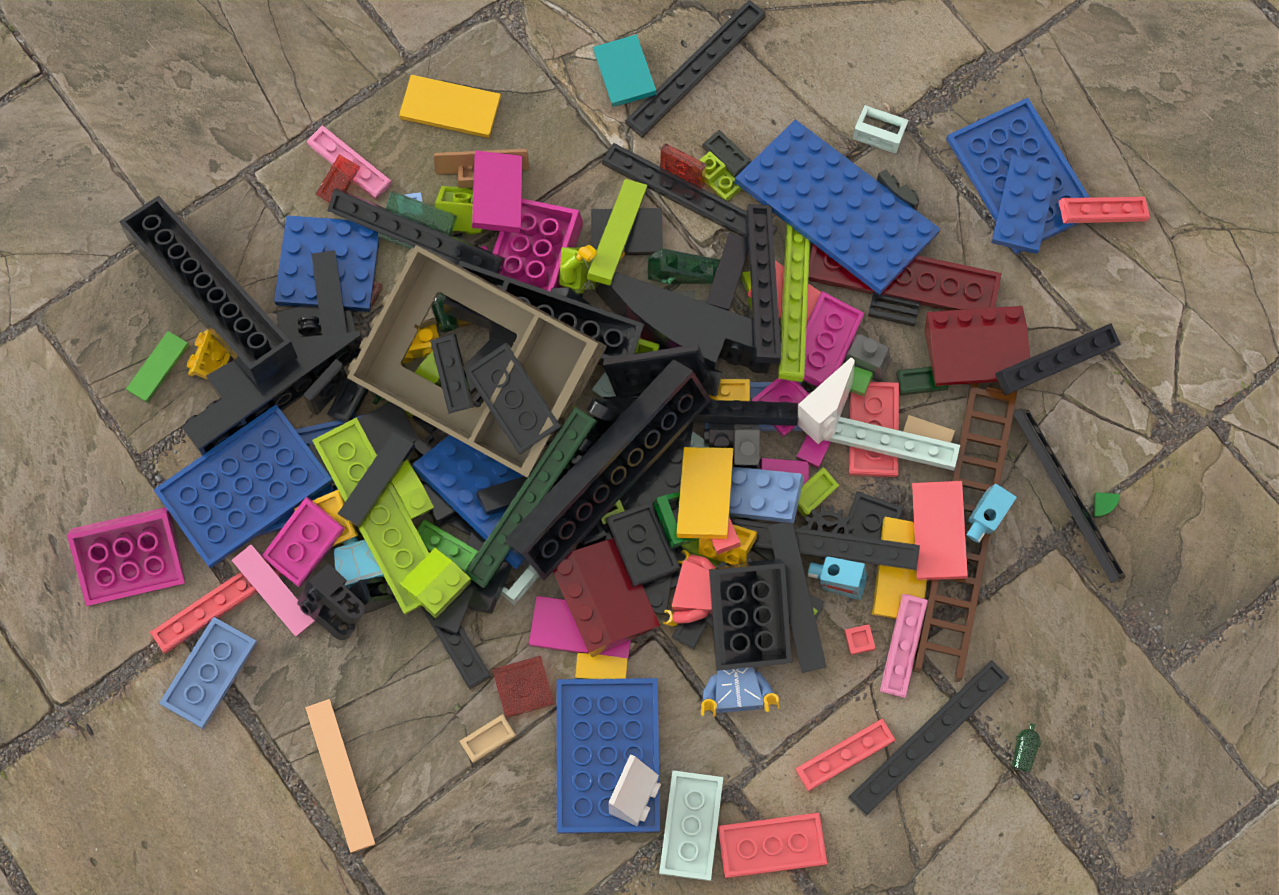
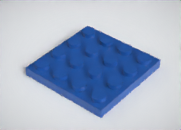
M286 216L274 298L275 305L318 307L311 254L335 250L344 309L370 312L381 233L350 220Z

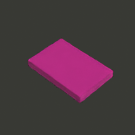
M306 497L261 557L295 585L302 587L346 528L309 497Z

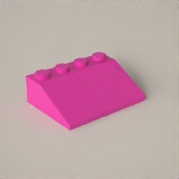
M521 198L520 233L500 231L493 253L505 257L500 275L547 291H551V288H562L563 286L559 284L562 247H576L584 223L579 210Z
M166 507L72 528L67 534L86 606L185 583L176 531L172 516Z

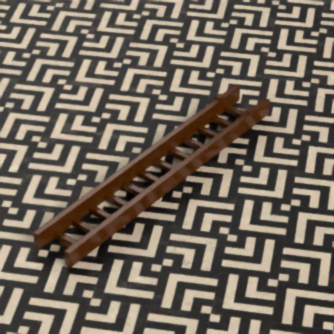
M978 383L970 384L958 443L960 448L951 481H962V487L985 492L995 483L1000 486L1018 390L1009 395L1002 394L1003 390L987 387L986 390L977 388ZM980 396L1007 402L1005 417L974 411L975 397ZM971 418L1003 425L1000 440L968 433ZM967 440L999 447L996 462L965 456ZM962 463L994 470L992 484L988 485L960 478ZM963 503L964 511L971 513L974 511L975 505ZM984 513L985 519L989 521L988 515ZM965 527V535L968 533L970 528ZM985 533L982 537L978 555L966 552V559L976 562L974 577L945 579L971 585L969 602L937 595L939 580H931L913 672L919 673L921 671L926 649L958 657L954 681L960 682L963 679L990 534ZM935 602L967 609L965 624L960 625L932 618ZM930 626L963 633L960 648L955 649L927 642Z

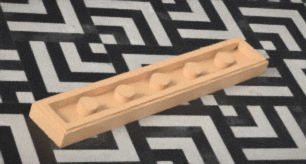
M328 699L305 707L350 853L376 845L331 700Z

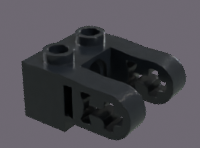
M592 398L587 411L594 415L593 418L597 420V423L579 450L587 452L605 433L604 426L606 422L609 423L610 428L627 408L614 400Z
M328 563L308 581L297 604L304 614L314 619L334 638L346 640L352 635L355 623L363 616L365 607L344 586L347 580ZM343 599H346L347 601L344 602L341 606L340 604L342 603ZM355 608L356 612L351 614L348 612V609ZM336 615V616H337V619H336V620L334 619L333 622H330V621L334 618V616ZM339 625H340V626H342V625H346V626H347L346 629H342V630H340L338 627H339Z

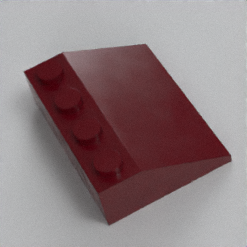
M1023 306L927 312L924 332L935 386L999 382L995 373L1031 358Z
M613 538L570 552L553 571L591 657L660 627L643 586L640 585L633 588Z

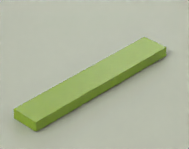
M628 179L624 180L599 243L597 254L588 271L587 279L611 285L645 196L646 184Z

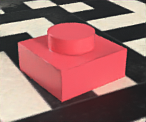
M869 624L845 629L844 634L850 656L875 650Z

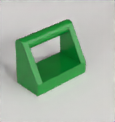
M680 492L658 497L653 502L672 549L699 540V538H677V523L669 503L680 500Z

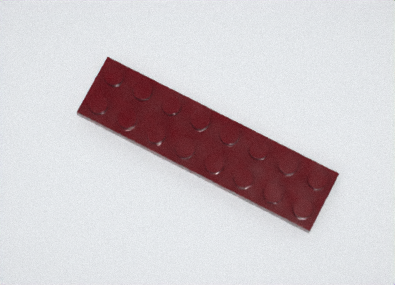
M813 244L809 260L808 281L869 294L877 293ZM918 255L881 294L920 302V305L948 311L995 308L1002 273Z

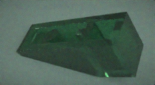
M661 248L648 257V280L666 284H712L720 260Z

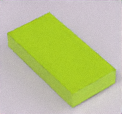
M824 467L802 485L797 509L804 517L840 486Z

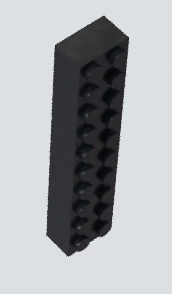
M157 196L119 221L127 239L257 386L298 358L291 340L160 196Z
M673 359L505 538L504 542L527 569L544 581L712 401L695 373Z

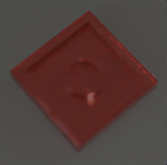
M667 143L663 145L660 167L703 188L705 185L706 164Z
M541 655L492 669L506 719L554 705Z

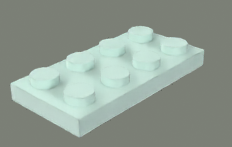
M672 771L660 875L711 881L723 777Z

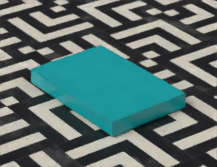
M637 34L593 47L612 108L657 95Z

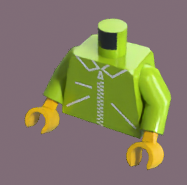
M591 245L586 247H562L559 284L569 287L582 298L584 290L595 289L596 281L587 279V275L597 250Z

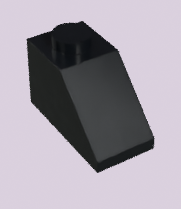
M385 577L362 579L348 588L364 604V613H370L397 602ZM355 608L349 609L350 613L356 612Z

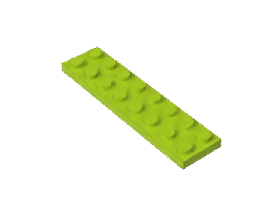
M357 417L312 440L345 502L377 456ZM390 483L359 530L405 615L422 605L399 583L429 552L395 488Z

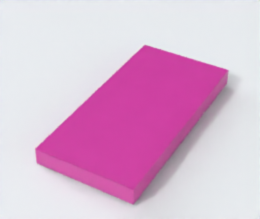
M475 150L472 228L520 233L522 156Z
M823 291L821 292L806 323L803 380L819 387L841 367L864 316V312Z
M537 596L529 646L589 654L566 600ZM631 640L599 655L628 659Z

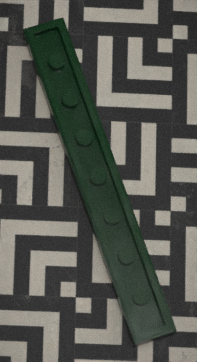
M578 407L573 409L465 571V574L481 587L487 588L511 552L509 546L504 542L505 538L555 486L597 423V420Z

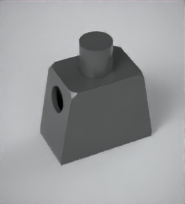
M857 334L852 340L843 363L852 358L855 360V367L873 372L872 380L882 382L891 362L890 348L876 342L874 339Z
M734 424L733 467H758L760 440L758 425Z

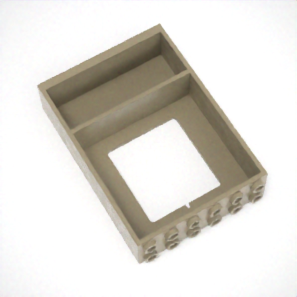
M416 245L414 249L411 248L405 258L407 263L403 271L400 270L397 273L392 292L385 296L382 302L384 307L380 315L377 314L374 317L369 336L362 340L359 347L361 351L357 359L354 358L348 368L350 373L347 378L528 478L560 429L549 434L519 455L485 401H483L480 407L474 406V408L448 414L442 387L402 365L419 331L415 326L421 327L437 294L442 293L516 333L517 338L511 348L514 356L520 361L561 426H563L573 411L607 346L431 250ZM512 360L506 368L508 374L511 373L514 367ZM504 372V374H503V376H502L500 382L498 383V385H501V384H503V383L505 382V380H506V374H505V372ZM496 387L490 399L492 404H494L502 387ZM549 417L539 435L554 425Z

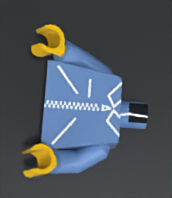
M753 667L719 670L716 675L710 677L703 691L701 715L704 716V711L706 710L712 711L713 717L717 713L760 710L763 708V705L765 706V711L769 712V705L771 704L776 705L777 709L780 708L779 697L774 694L771 685L758 671H754Z

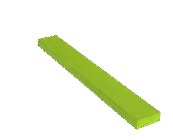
M787 223L780 332L781 362L779 364L778 379L803 382L810 241Z

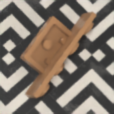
M527 149L485 151L522 156V171L529 169ZM475 151L434 153L435 173L458 174L459 188H473Z

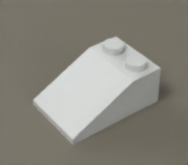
M852 358L798 404V426L817 444L824 439H830L836 432L838 421L853 383L855 360Z
M631 754L609 801V814L638 826L640 820L645 822L650 811L647 803L650 797H656L661 784L657 782L659 775Z

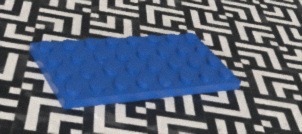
M796 119L735 177V184L761 204L770 205L774 214L879 295L940 232L939 227L896 197L886 187Z

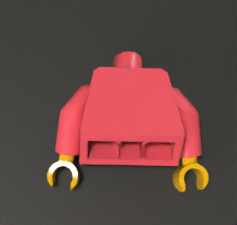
M686 550L681 551L686 558L683 561L677 560L682 568L672 602V610L675 612L667 609L664 610V613L670 615V619L667 622L663 621V624L672 627L680 623L694 622L706 618L708 614H712L709 569L716 567L706 557L691 555Z

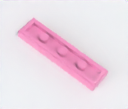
M323 125L307 140L308 146L375 200L392 185L389 178Z
M249 545L232 559L236 567L295 637L315 622L314 619L301 611L300 606L297 604L298 599L252 545Z
M902 594L880 692L906 698L928 600Z

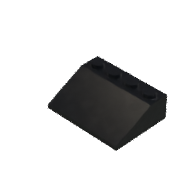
M770 559L709 569L716 670L792 663L785 563L781 559Z

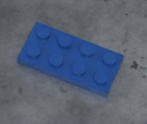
M1011 156L991 243L1038 254L1058 166Z

